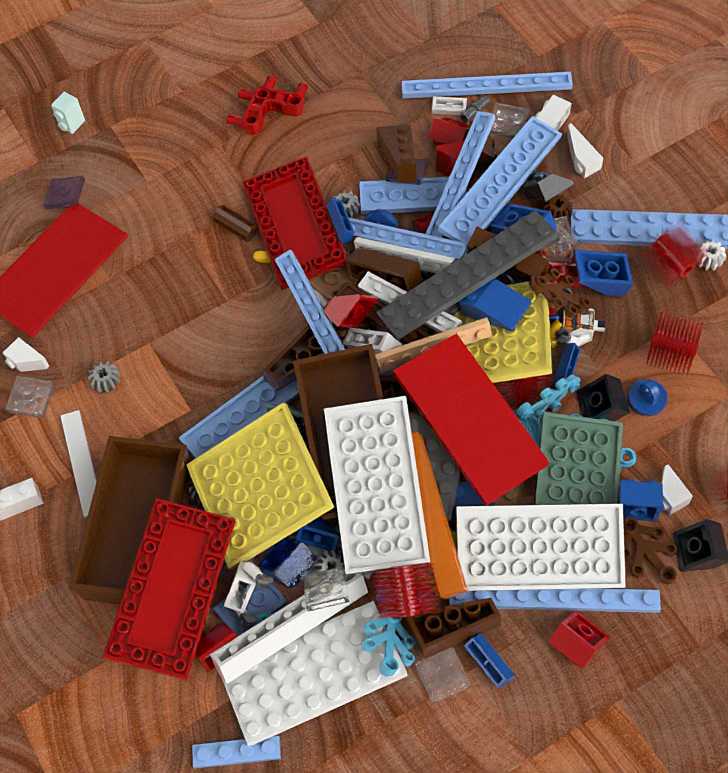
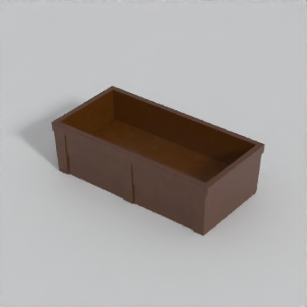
M373 344L293 361L311 458L334 505V508L322 515L323 520L338 519L324 409L384 399Z
M116 436L108 437L69 588L74 590L83 600L120 605L155 499L158 498L182 505L187 480L190 477L186 466L190 463L187 445Z

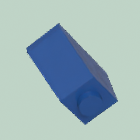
M318 517L298 530L295 541L327 551H335L340 533L326 520H323L322 517Z

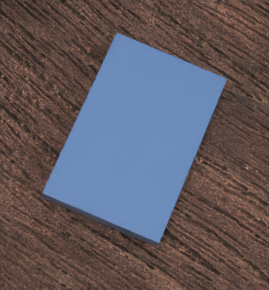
M256 582L246 606V614H254L256 616V622L253 623L254 626L258 624V619L263 613L274 614L288 604L287 600L271 582H268L270 589H260ZM225 598L213 609L238 637L252 627H242L241 617H238L235 610L224 606Z

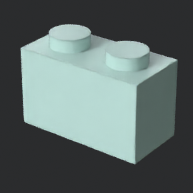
M63 92L52 103L53 114L61 130L73 134L85 121L78 99L72 95Z

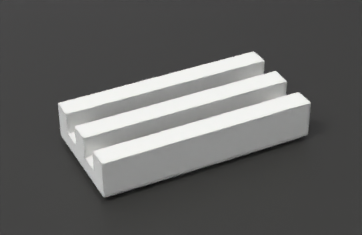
M433 96L432 114L461 115L466 111L467 98Z

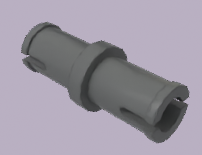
M483 95L475 103L473 102L469 105V108L460 115V119L464 123H468L476 116L477 111H482L490 104V99Z

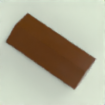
M225 205L218 206L216 212L212 215L215 223L246 242H249L256 233L258 225Z

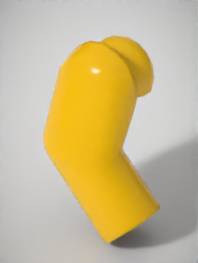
M256 251L253 254V258L257 262H271L267 251Z
M558 319L550 325L551 348L557 346L556 332L563 326Z

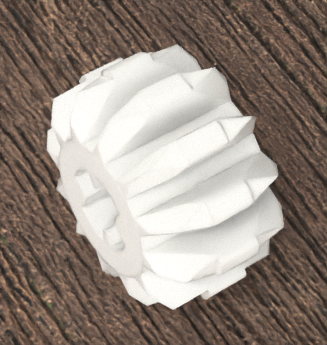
M705 239L698 247H702V252L706 250L702 254L704 258L698 261L699 267L704 266L706 271L709 268L714 271L717 267H721L723 261H725V247H721V242L714 243V239L711 242Z

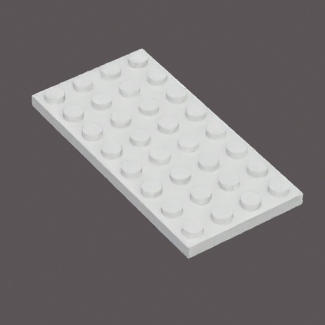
M406 396L325 408V421L346 574L430 563Z
M623 504L456 507L457 554L468 591L625 588Z
M374 601L317 625L229 683L223 680L248 746L257 744L408 676L395 646L393 658L399 663V669L393 676L388 677L380 672V663L384 659L385 642L377 645L372 652H366L362 648V643L367 637L372 638L386 631L385 626L378 628L372 636L365 634L363 631V627L368 621H375L380 618Z

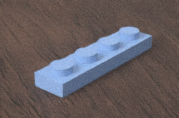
M272 736L250 746L247 745L245 739L192 745L194 769L281 759L279 736Z

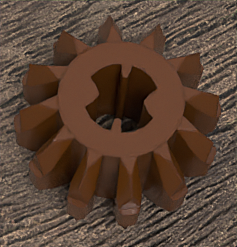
M564 194L561 196L556 195L543 202V210L551 211L554 222L558 221L559 224L562 220L567 222L573 213V202H570L569 197L564 198Z

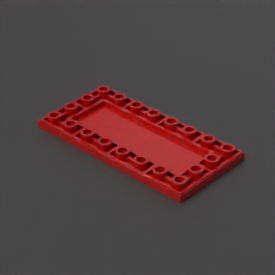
M307 156L242 182L281 290L287 289L289 286L275 259L290 249L294 252L308 280L347 265V254L339 239Z
M73 201L0 276V317L33 339L128 238V234L81 204Z
M457 333L393 370L392 374L485 506H488L550 464Z
M158 498L155 499L102 656L103 659L184 681L188 680L236 519Z

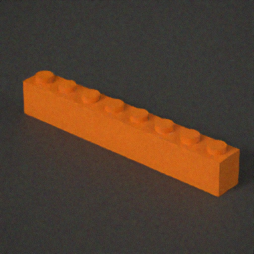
M419 432L412 433L416 467L430 563H434V565L428 566V568H435L430 570V572H435L432 575L436 577L435 580L437 581L434 583V586L437 585L434 589L438 590L436 594L440 595L443 599H448L469 591L423 437Z

